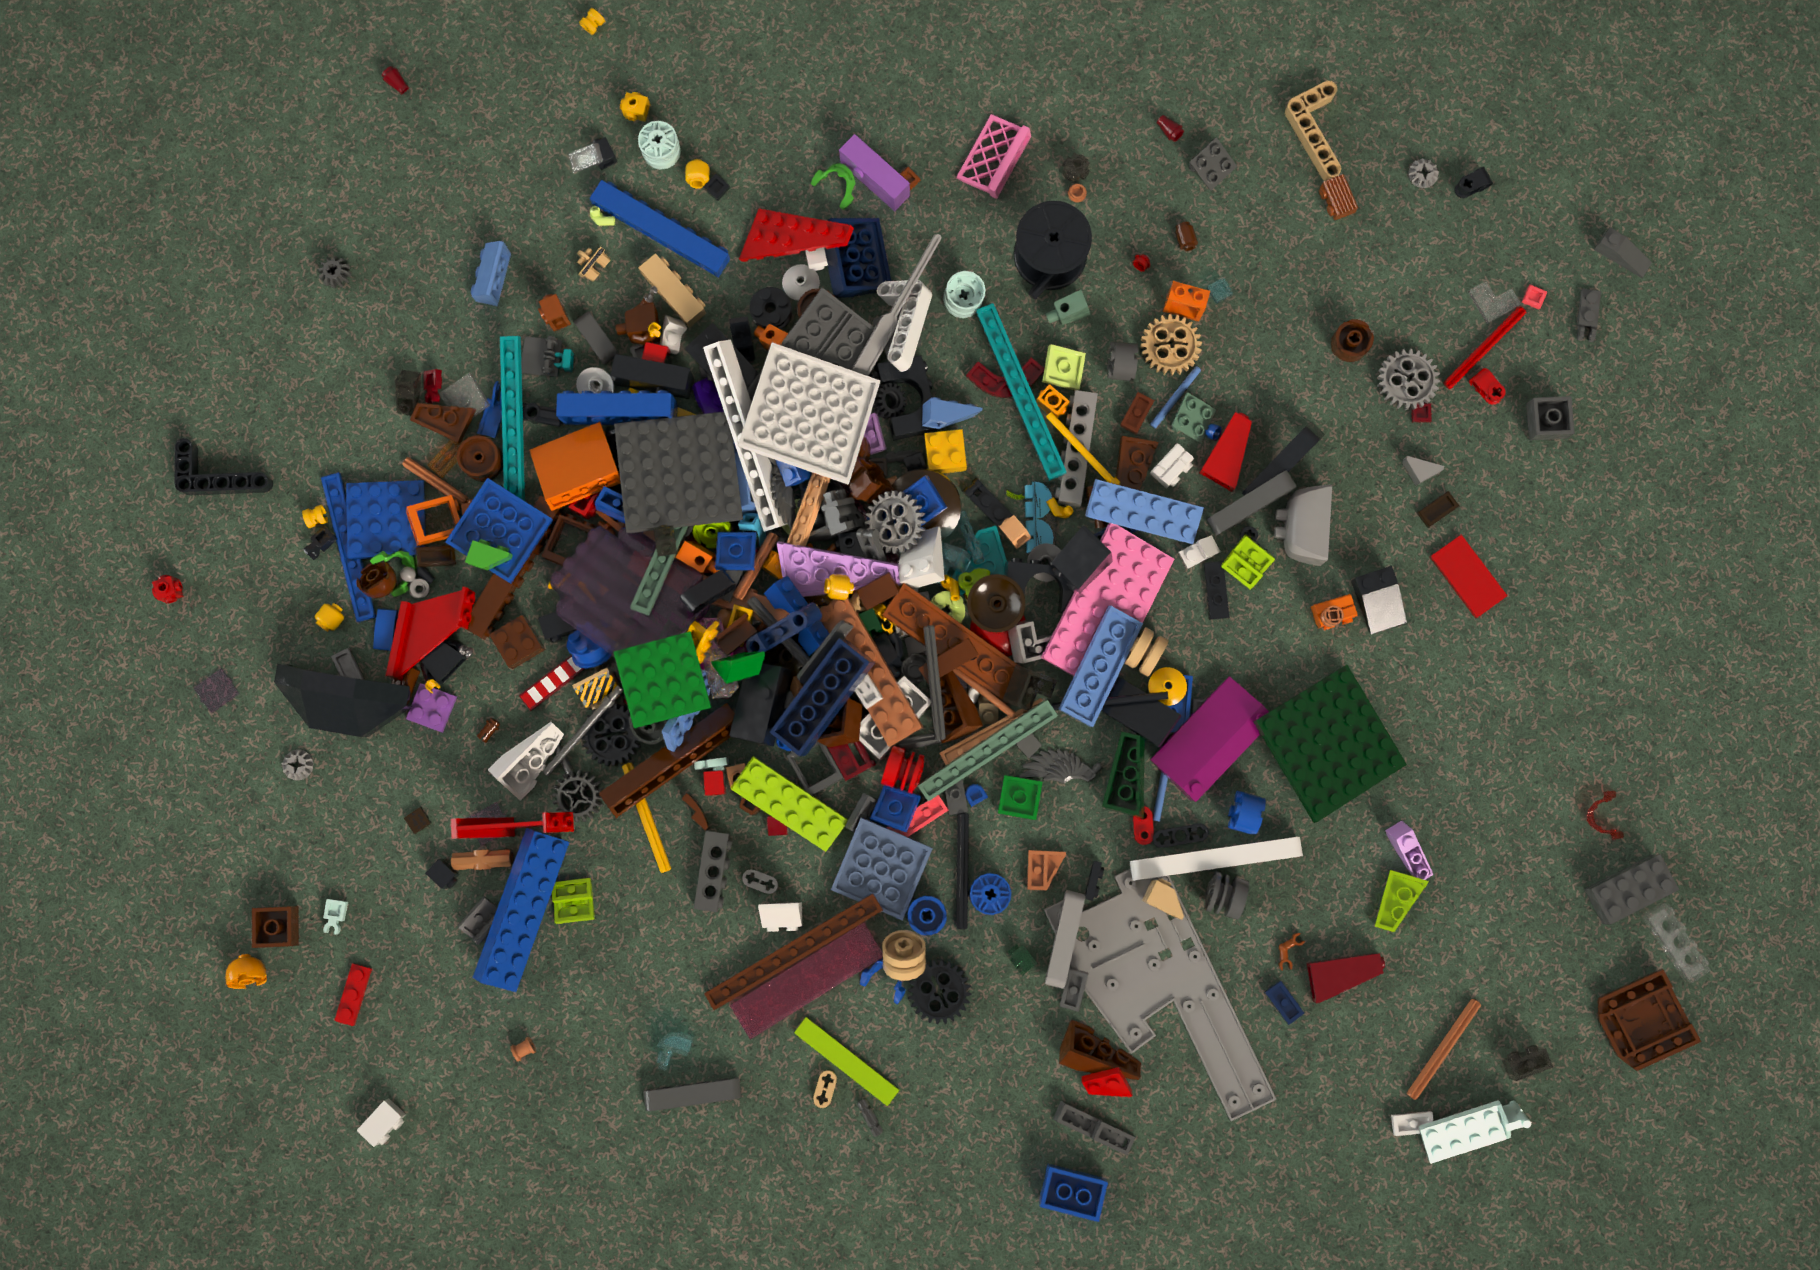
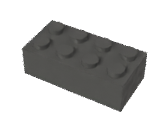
M1653 854L1598 881L1584 890L1602 924L1611 925L1678 891L1679 888L1661 854Z

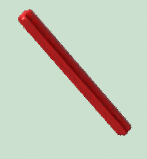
M1519 306L1443 382L1444 386L1448 389L1453 388L1526 314V310Z

